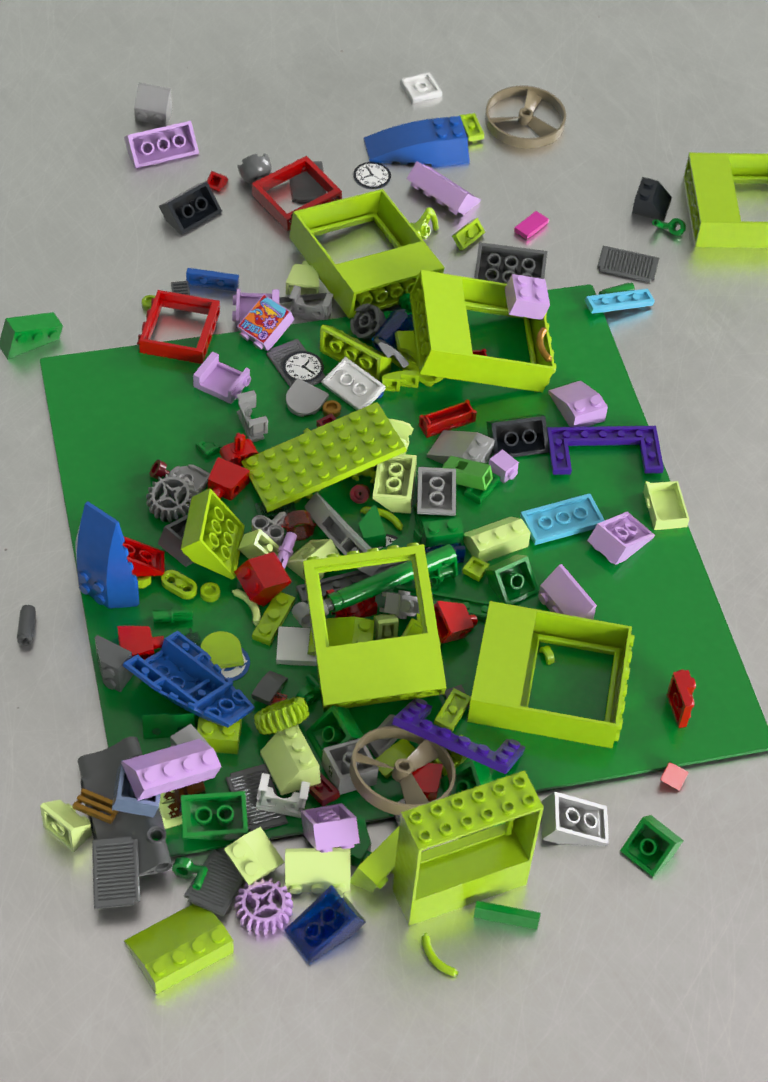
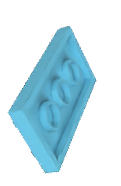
M591 494L521 512L520 515L531 532L530 537L535 545L593 530L598 523L605 521Z

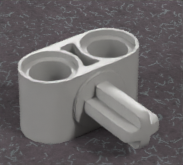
M280 512L273 520L263 515L255 516L252 519V531L261 529L277 545L281 546L284 541V529L282 526L288 521L289 517L285 512Z

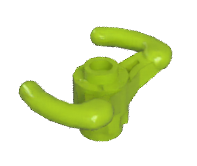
M431 207L426 208L416 223H410L422 239H427L430 235L431 229L428 226L430 218L433 230H439L437 216Z

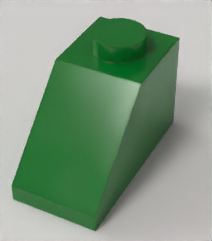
M376 505L372 506L360 521L359 532H356L371 548L386 546V533Z
M359 816L357 819L360 843L354 844V847L350 848V865L356 868L372 853L371 840L364 817Z

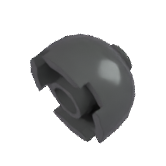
M253 154L242 160L243 164L237 165L242 179L250 184L268 176L272 170L267 154L259 157L257 154Z
M368 303L361 305L355 310L357 313L354 319L351 318L350 323L353 334L365 340H373L383 334L386 328L384 312L377 306Z

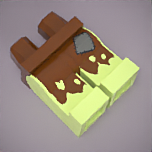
M203 781L161 794L159 809L165 829L182 824L181 795L206 794Z

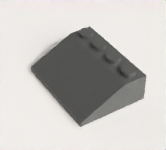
M479 242L474 279L505 284L508 283L512 274L544 279L548 251Z

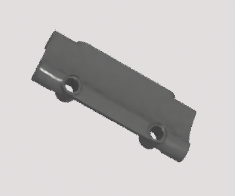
M134 736L127 737L105 750L86 754L78 758L81 790L84 788L113 800L116 773L121 761L143 755L138 738ZM85 804V806L94 809L92 806ZM159 808L154 817L119 811L112 824L88 815V819L91 822L93 839L131 836V839H138L139 877L166 872L172 868L166 843V831ZM102 810L99 811V812H101V813H104V814H106V815L111 816V814H109V813H107V812H104V811H102Z

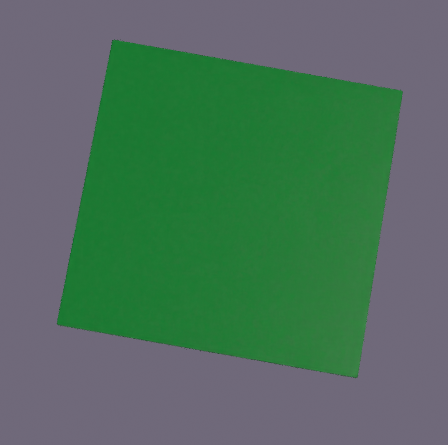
M591 284L547 290L550 307L547 310L546 319L547 323H549V336L552 339L551 347L554 350L553 358L554 363H556V371L552 374L549 384L543 392L443 378L438 383H434L433 386H426L419 381L418 388L400 386V392L384 390L383 396L373 402H378L388 419L409 423L413 428L412 434L409 435V446L406 455H417V472L411 513L391 512L373 499L375 482H370L373 479L370 476L360 475L358 476L359 481L353 480L350 476L316 493L355 532H359V523L366 515L363 512L361 513L360 510L363 507L376 505L377 508L384 509L395 515L403 524V528L400 531L389 520L380 516L386 534L400 538L410 532L414 534V529L420 534L413 505L417 504L418 467L442 468L443 464L427 457L428 452L440 434L426 438L419 427V416L463 403L468 399L473 410L477 412L476 422L449 431L478 432L488 436L486 421L537 414L546 417V427H570L548 391L577 381H582L598 392L608 406L605 421L588 427L648 426L604 313L591 314L585 303L586 296L596 295ZM409 309L384 312L386 328L378 338L386 341L397 350L395 333L397 331H414L412 311ZM466 310L472 350L486 349L488 357L531 363L524 320L522 318ZM348 317L291 324L272 347L275 348L298 339L307 352L314 353L321 358L324 364L323 374L325 377L340 362L320 352L322 325L333 326L383 353L375 339H361L352 333L350 327L351 318ZM240 331L212 336L204 361L214 352L219 354V362L241 372L245 368L250 369L251 381L247 387L243 388L241 393L253 390L256 393V408H252L251 419L266 416L268 419V433L263 434V440L253 442L258 453L304 434L306 428L310 430L318 428L316 421L325 417L323 406L316 414L304 415V417L294 415L289 411L286 404V394L290 387L266 355L270 351H266L263 348L261 350L253 344V341L250 339L247 341L242 338ZM200 337L163 342L197 348ZM139 345L41 358L40 365L75 563V542L87 501L119 521L124 537L165 551L158 542L164 527L169 525L170 522H168V519L163 522L160 518H155L147 506L146 494L149 493L148 487H153V481L159 482L150 476V469L156 460H161L167 464L166 470L169 472L177 466L182 467L190 464L211 473L217 458L222 457L218 452L206 459L196 448V443L200 441L216 442L223 447L234 443V437L237 433L244 434L245 439H248L237 415V411L240 410L238 398H235L232 404L195 388L193 374L202 364L140 353ZM391 363V371L389 373L403 371L396 364ZM322 383L313 385L329 394V398L326 401L334 400L340 403L341 413L336 419L357 411L323 386ZM640 445L568 446L572 468L571 475H552L550 454L548 452L513 457L519 462L516 477L508 480L506 483L500 481L481 504L464 496V492L468 487L456 484V511L460 517L464 533L508 517L521 518V512L591 494L604 520L628 512L655 534L653 539L627 560L616 565L609 562L600 551L595 550L592 544L587 541L594 529L535 545L530 537L528 547L486 562L490 564V567L516 554L528 556L539 590L540 585L562 564L597 605L593 620L631 626V635H635L631 649V663H629L630 673L624 700L625 709L622 714L623 724L619 740L614 741L613 748L467 722L470 706L466 708L453 730V734L458 736L462 734L469 738L471 742L478 745H486L494 752L506 739L516 740L520 745L525 746L523 755L507 774L489 767L493 781L525 771L535 791L539 792L666 769L669 762L680 767L768 751L767 722L689 526L654 530L643 491L646 481L650 483L670 482L665 466L663 473H644ZM251 480L233 500L221 497L222 502L245 525L243 536L252 532V519L255 516L263 515L273 520L280 512H285L289 519L282 526L284 538L287 532L297 535L292 549L293 554L310 540L329 539L304 506L310 500L306 497H302L296 504L291 502L267 512ZM356 484H364L370 490L369 498L362 504L353 502L350 497V491ZM464 542L462 547L454 548L457 556L458 576L455 578L450 576L443 579V582L432 592L502 603L490 587L486 573L479 582L462 573L464 566L472 557ZM337 548V550L339 551L340 555H341V556L344 555V554ZM165 551L164 572L175 570L193 580L197 584V594L194 598L182 599L162 586L161 576H151L150 585L146 588H138L140 604L135 607L109 609L103 604H98L90 595H85L81 592L108 748L127 737L133 736L138 738L143 755L169 748L171 746L170 737L144 739L142 713H167L169 715L191 712L165 698L135 675L132 676L121 692L107 688L103 684L97 662L95 637L97 635L119 645L117 626H149L152 637L164 636L166 638L178 630L201 648L202 641L209 634L219 631L231 633L237 637L241 648L247 652L250 658V667L247 673L233 681V687L236 690L240 689L255 706V709L242 718L238 754L216 752L221 768L214 778L204 782L206 794L230 792L225 778L231 777L230 773L265 764L260 751L276 734H261L255 726L254 715L268 706L252 699V692L269 671L287 677V683L276 697L285 700L296 697V694L307 685H311L314 688L306 679V676L312 672L319 680L317 666L276 664L278 633L270 646L252 639V633L257 627L253 623L252 611L245 601L234 596L232 590L235 589L244 591L237 576L234 579H230L197 563H192L185 567ZM241 551L237 569L249 559ZM286 566L285 571L292 582L281 592L295 597L294 607L297 603L301 602L296 586L305 584V580ZM352 568L325 572L324 577L322 579L356 571L358 569ZM414 580L400 585L404 587L416 588ZM212 582L219 586L220 597L218 600L206 602L201 598L200 589L205 583ZM539 592L512 604L550 612L547 606L540 602ZM382 593L375 596V602L378 605L377 614L365 617V619L374 620V616L391 614L380 612V608L385 607L386 596H382ZM268 602L264 607L257 604L260 610L261 618L265 613L266 609L268 608L270 602ZM293 607L281 627L303 628L292 614ZM171 608L173 610H192L193 619L174 621V624L171 622L153 623V610H171ZM329 611V614L325 616V619L335 618V614L332 615V611ZM407 616V619L398 618L397 637L403 635L411 618L416 620V616ZM478 620L477 625L462 639L441 643L440 648L446 690L462 685L465 693L472 696L486 621ZM373 631V641H374V640H376V638H375V633H374V631ZM539 642L528 708L605 721L614 655ZM546 645L551 648L555 658V663L550 665L546 664L543 652H539V649ZM161 648L154 649V654L161 651ZM689 670L691 677L696 682V689H694L692 694L694 707L691 710V718L688 720L687 727L678 728L667 692L673 672ZM321 694L315 696V701L308 705V718L297 725L319 764L320 773L330 781L321 765L322 759L306 733L326 712H323ZM444 695L415 698L423 699L427 704L433 706L431 713L425 720H429L433 725L440 727L434 724V720L446 702ZM413 699L348 708L363 735L377 729L389 715L396 716ZM194 715L195 729L197 730L199 716ZM180 726L177 730L180 731L185 727ZM159 728L153 729L154 734L161 732ZM398 738L392 745H394L401 739ZM407 740L415 749L419 746V744ZM366 745L373 759H376L377 757L373 755L369 747ZM467 758L456 769L474 760ZM378 770L376 785L369 787L377 794L391 801L398 802L404 799L400 782L394 780L392 775L386 779ZM442 779L440 781L437 799L445 793ZM273 781L278 797L289 798L294 792L281 795ZM357 790L341 794L340 798L325 805L330 806L342 803L356 817V820L359 816H362L365 822L394 817L393 814L380 810L370 804ZM308 793L303 810L324 807ZM285 815L288 824L264 830V833L269 840L303 834L302 819ZM182 824L165 829L170 857L225 848L235 842L183 838Z

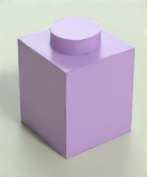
M503 449L490 458L489 465H491V470L501 477V482L506 483L508 480L514 479L518 474L519 462Z

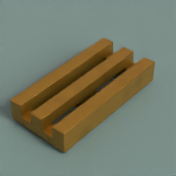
M82 788L81 794L78 795L77 801L73 803V809L109 824H112L119 812L112 810L113 800ZM81 803H85V804H87V805H90V806H92L94 809L89 808V807H87V806H84V805H82ZM102 810V811H104V812H107V813L111 814V816L106 815V814H104V813H101V812H99V811Z

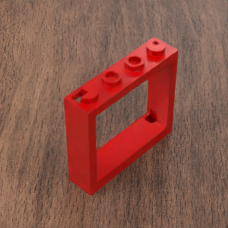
M308 156L298 159L252 183V196L287 232L291 229L293 211L287 214L266 191L307 171L328 193L293 211L342 199V190Z
M158 290L155 298L151 300V309H148L146 315L147 320L142 324V334L138 335L137 345L140 347V353L203 364L220 315V301ZM162 307L208 315L197 348L150 340Z

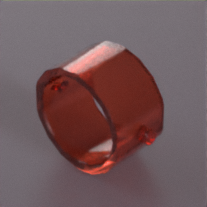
M305 510L289 513L285 516L284 524H282L286 533L292 532L297 535L296 541L312 536L316 527L311 514Z

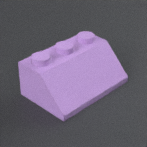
M560 564L540 585L538 595L540 602L546 605L550 612L594 619L597 605L567 569Z

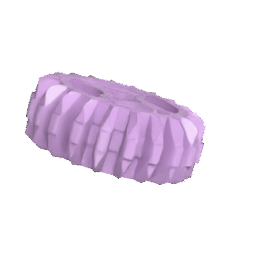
M262 877L260 882L255 881L252 885L246 883L244 889L240 888L239 895L235 897L234 910L236 918L240 919L241 926L246 925L247 931L254 929L256 935L259 931H263V934L266 935L267 930L274 934L276 927L282 930L283 923L288 924L289 917L292 916V896L290 893H287L286 886L281 887L280 881L273 884L272 878L268 882H265ZM274 898L281 904L280 909L273 903ZM247 903L254 909L253 915L248 911Z

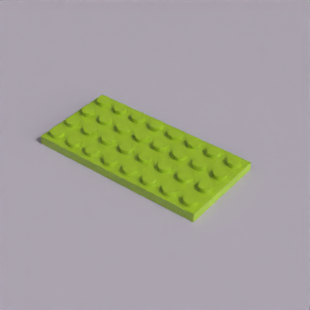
M375 402L241 462L244 468L250 470L249 478L267 512H270L407 451L378 402Z

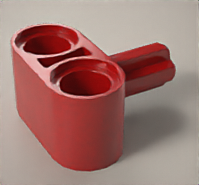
M237 433L234 437V443L223 446L219 451L222 459L239 466H243L242 460L259 453L252 440L245 439V435Z

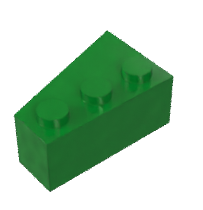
M54 312L5 318L0 337V349L8 360L59 340L63 325Z

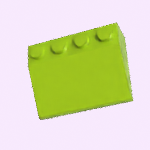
M209 488L191 498L181 550L192 562L230 579H234L236 577L234 571L237 570L240 555L238 548L243 538L245 525Z
M195 904L189 905L124 940L125 945L155 994L166 990L234 952L233 939L222 922L212 911Z

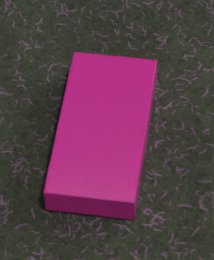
M535 211L514 228V232L528 240L547 225L549 219Z

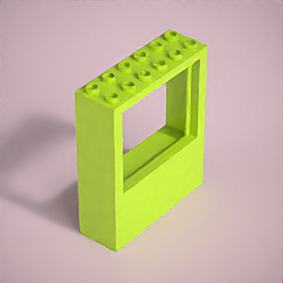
M689 152L684 172V183L695 247L768 248V222L741 221L734 184H768V154Z
M383 189L293 211L289 238L308 264L314 267L319 274V279L328 291L334 294L333 298L348 318L354 317L357 313L355 310L363 304L368 303L377 306L379 309L398 305L400 297L411 292L420 270L444 273L445 267ZM374 221L394 246V249L335 264L315 236Z
M420 270L410 292L419 373L435 377L543 392L545 387L548 386L552 374L556 371V363H554L553 358L554 350L551 347L552 339L549 336V323H547L546 319L547 312L543 320L509 315L505 294L507 284ZM466 310L522 318L524 320L531 363L473 354ZM542 327L547 328L543 341L545 349L552 357V362H546L537 348L536 337Z
M417 542L409 543L407 547L401 548L398 545L387 547L386 550L371 548L364 553L350 551L347 552V555L342 556L335 553L327 555V558L320 559L318 556H312L303 561V574L323 712L327 711L332 705L352 708L444 695L447 687L424 544L419 545ZM411 560L423 634L330 647L319 573Z
M490 601L467 722L613 748L614 741L619 740L623 724L622 714L625 709L624 700L628 688L629 663H631V649L635 635H631L632 627ZM539 642L614 655L605 721L528 708Z
M525 771L401 812L392 890L409 926L527 884L544 806Z

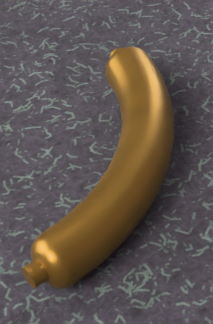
M542 327L536 337L537 348L546 362H552V357L545 349L543 341L547 328Z

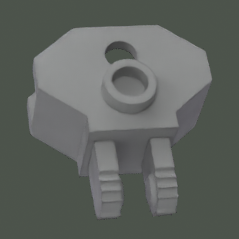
M399 590L398 593L382 592V596H386L385 607L380 608V612L395 614L399 619H407V616L415 617L416 613L420 614L417 596L410 595L409 591Z

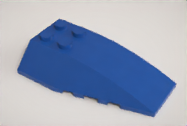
M460 116L409 122L364 137V144L370 162L392 164V161L400 162L402 165H407V162H419L422 164H432V167L470 163L468 139Z
M87 501L75 542L79 589L83 594L90 595L98 604H103L109 609L138 606L140 604L138 580L136 575H132L131 572L134 569L133 564L127 560L129 552L122 544L125 540L119 521Z
M178 630L164 638L161 651L146 660L136 655L123 663L127 670L156 692L181 708L210 722L230 727L255 709V706L240 689L236 690L233 687V681L229 677L225 678L218 664L214 665L210 661V655Z

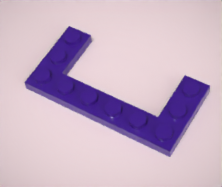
M656 426L547 427L552 475H571L572 468L568 446L640 445L644 473H663L664 466Z
M413 699L394 717L392 722L393 725L503 774H507L525 750V746L520 745L518 741L506 739L494 752L486 745H478L471 742L465 736L453 734L447 728L437 727L431 721L425 720L431 713L433 706L427 704L423 699Z

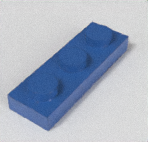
M187 268L186 281H188L189 285L237 292V289H239V275Z

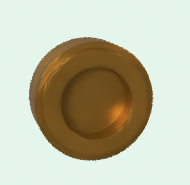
M334 400L326 401L323 404V414L327 416L332 413L335 417H338L341 413L340 403Z

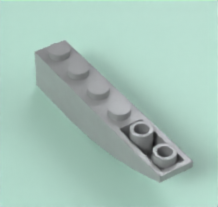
M315 492L304 507L327 537L332 539L336 547L344 555H347V552L350 551L364 553L371 549L342 517ZM381 565L359 567L357 569L372 576Z

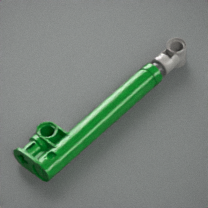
M447 544L426 553L431 591L435 590L443 582V579L450 576L453 578L458 576L457 556L452 545ZM406 561L339 589L336 592L327 594L326 599H323L325 616L329 614V611L336 613L414 580L412 561ZM305 602L297 603L292 609L293 616L303 628L311 627L308 604Z

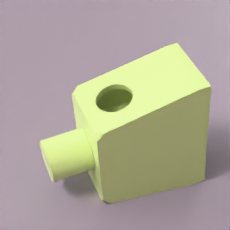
M306 260L302 264L293 265L286 280L287 295H291L294 285L301 287V295L319 293V274Z

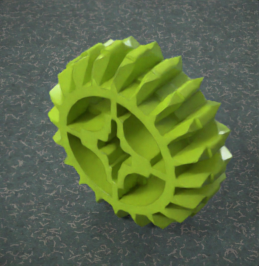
M293 697L269 705L254 715L255 726L259 733L264 735L277 733L296 726L309 716L307 702H305L304 698Z

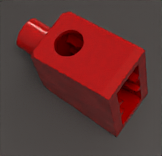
M218 457L208 477V489L210 488L220 499L223 497L233 500L250 483V470Z
M437 601L434 604L438 636L441 643L462 639L477 625V616L474 614L469 615L466 606L462 603Z
M117 626L119 645L131 651L132 657L139 655L142 659L146 660L154 655V649L162 648L164 636L152 637L149 626Z
M428 763L412 772L413 777L429 802L437 799L443 764Z

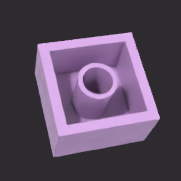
M511 275L505 287L509 315L543 320L550 307L545 279Z

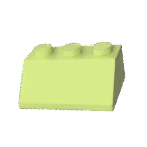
M400 454L377 464L373 499L391 512L411 513L417 472V455Z
M508 517L464 533L463 542L472 556L487 562L528 547L531 532L521 518Z
M298 725L277 732L260 751V755L281 795L300 790L302 781L309 782L310 786L321 783L319 764Z
M315 848L285 849V886L287 893L300 894L302 892H312L320 894L323 892L344 893L345 891H350V848H333V851L321 853L320 850Z

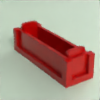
M468 399L463 403L424 416L420 415L419 427L426 438L442 433L443 430H452L476 422L477 412L473 410Z

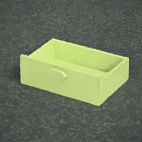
M646 481L643 493L654 530L687 527L689 516L678 481L659 483Z

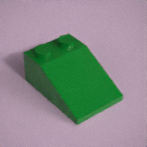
M417 504L413 505L425 552L433 551L447 544L452 545L453 548L463 546L464 530L457 511L456 516L417 514Z
M245 791L181 795L183 838L235 841L248 834Z

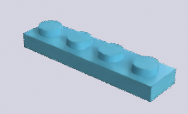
M648 289L586 296L585 299L591 314L653 306L655 302Z

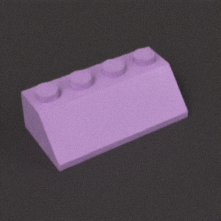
M191 121L130 134L124 137L128 154L135 168L199 154Z
M416 162L407 177V180L412 182L411 186L418 190L420 188L423 189V194L430 198L434 196L437 198V203L442 206L446 204L449 206L448 210L456 215L458 212L465 214L480 202L479 198L422 163Z
M200 739L121 762L137 801L214 778L221 768L214 749Z

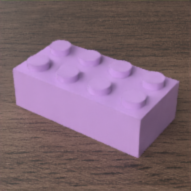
M342 803L300 810L304 836L321 853L331 852L334 847L340 846L341 849L353 848L354 844L360 843L356 817Z

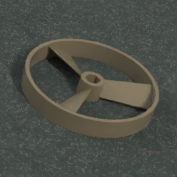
M533 86L508 87L495 93L489 99L486 106L485 123L488 130L495 138L510 146L518 148L547 146L556 141L562 135L565 128L566 110L564 105L555 95L541 88ZM513 96H526L525 106L519 110L518 117L490 118V109L500 100ZM541 100L551 104L561 115L562 124L558 129L533 115ZM518 118L519 124L529 126L539 137H516L500 130L494 123Z
M397 726L377 728L361 737L354 748L349 765L352 783L359 794L378 809L401 816V812L430 803L413 777V771L437 758L442 762L448 774L449 788L436 800L450 796L456 777L453 760L444 747ZM384 738L405 739L419 744L407 759H398L394 767L358 753L368 743ZM356 762L393 769L392 777L397 782H400L405 804L386 799L373 791L361 778Z

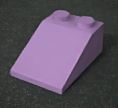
M582 381L548 391L570 427H588L605 421L608 406L598 392Z
M625 512L598 523L587 541L592 544L595 550L600 551L609 562L616 565L627 560L653 539L655 534L630 513Z

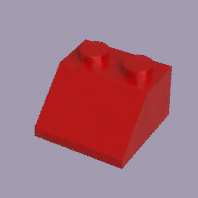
M274 552L248 559L234 571L250 601L263 607L292 582Z

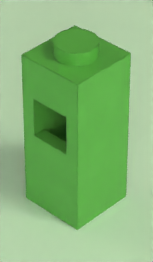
M450 456L442 466V468L456 469V484L485 491L493 479L491 465Z

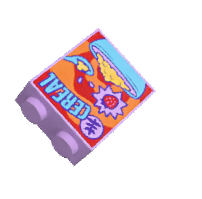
M263 294L237 327L241 332L240 336L247 341L250 339L260 350L263 348L269 351L295 319L291 311Z

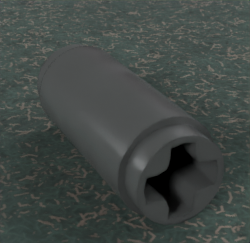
M23 605L20 610L17 642L21 645H29L33 640L36 611L32 605Z

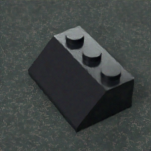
M207 181L199 183L159 205L165 220L180 234H184L223 212Z
M537 414L486 421L488 437L495 439L493 456L502 449L512 457L549 452L546 417L544 415Z

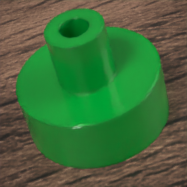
M410 293L400 297L398 305L401 309L412 311Z

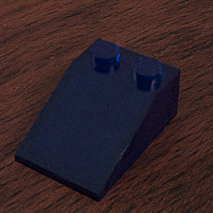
M331 885L284 931L311 963L350 938L366 921L343 892Z

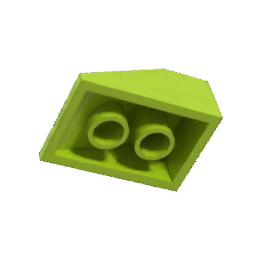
M360 617L326 618L330 647L373 641L374 620ZM310 627L307 654L315 656L312 629Z
M199 717L197 731L216 752L238 754L242 719L230 727H225Z

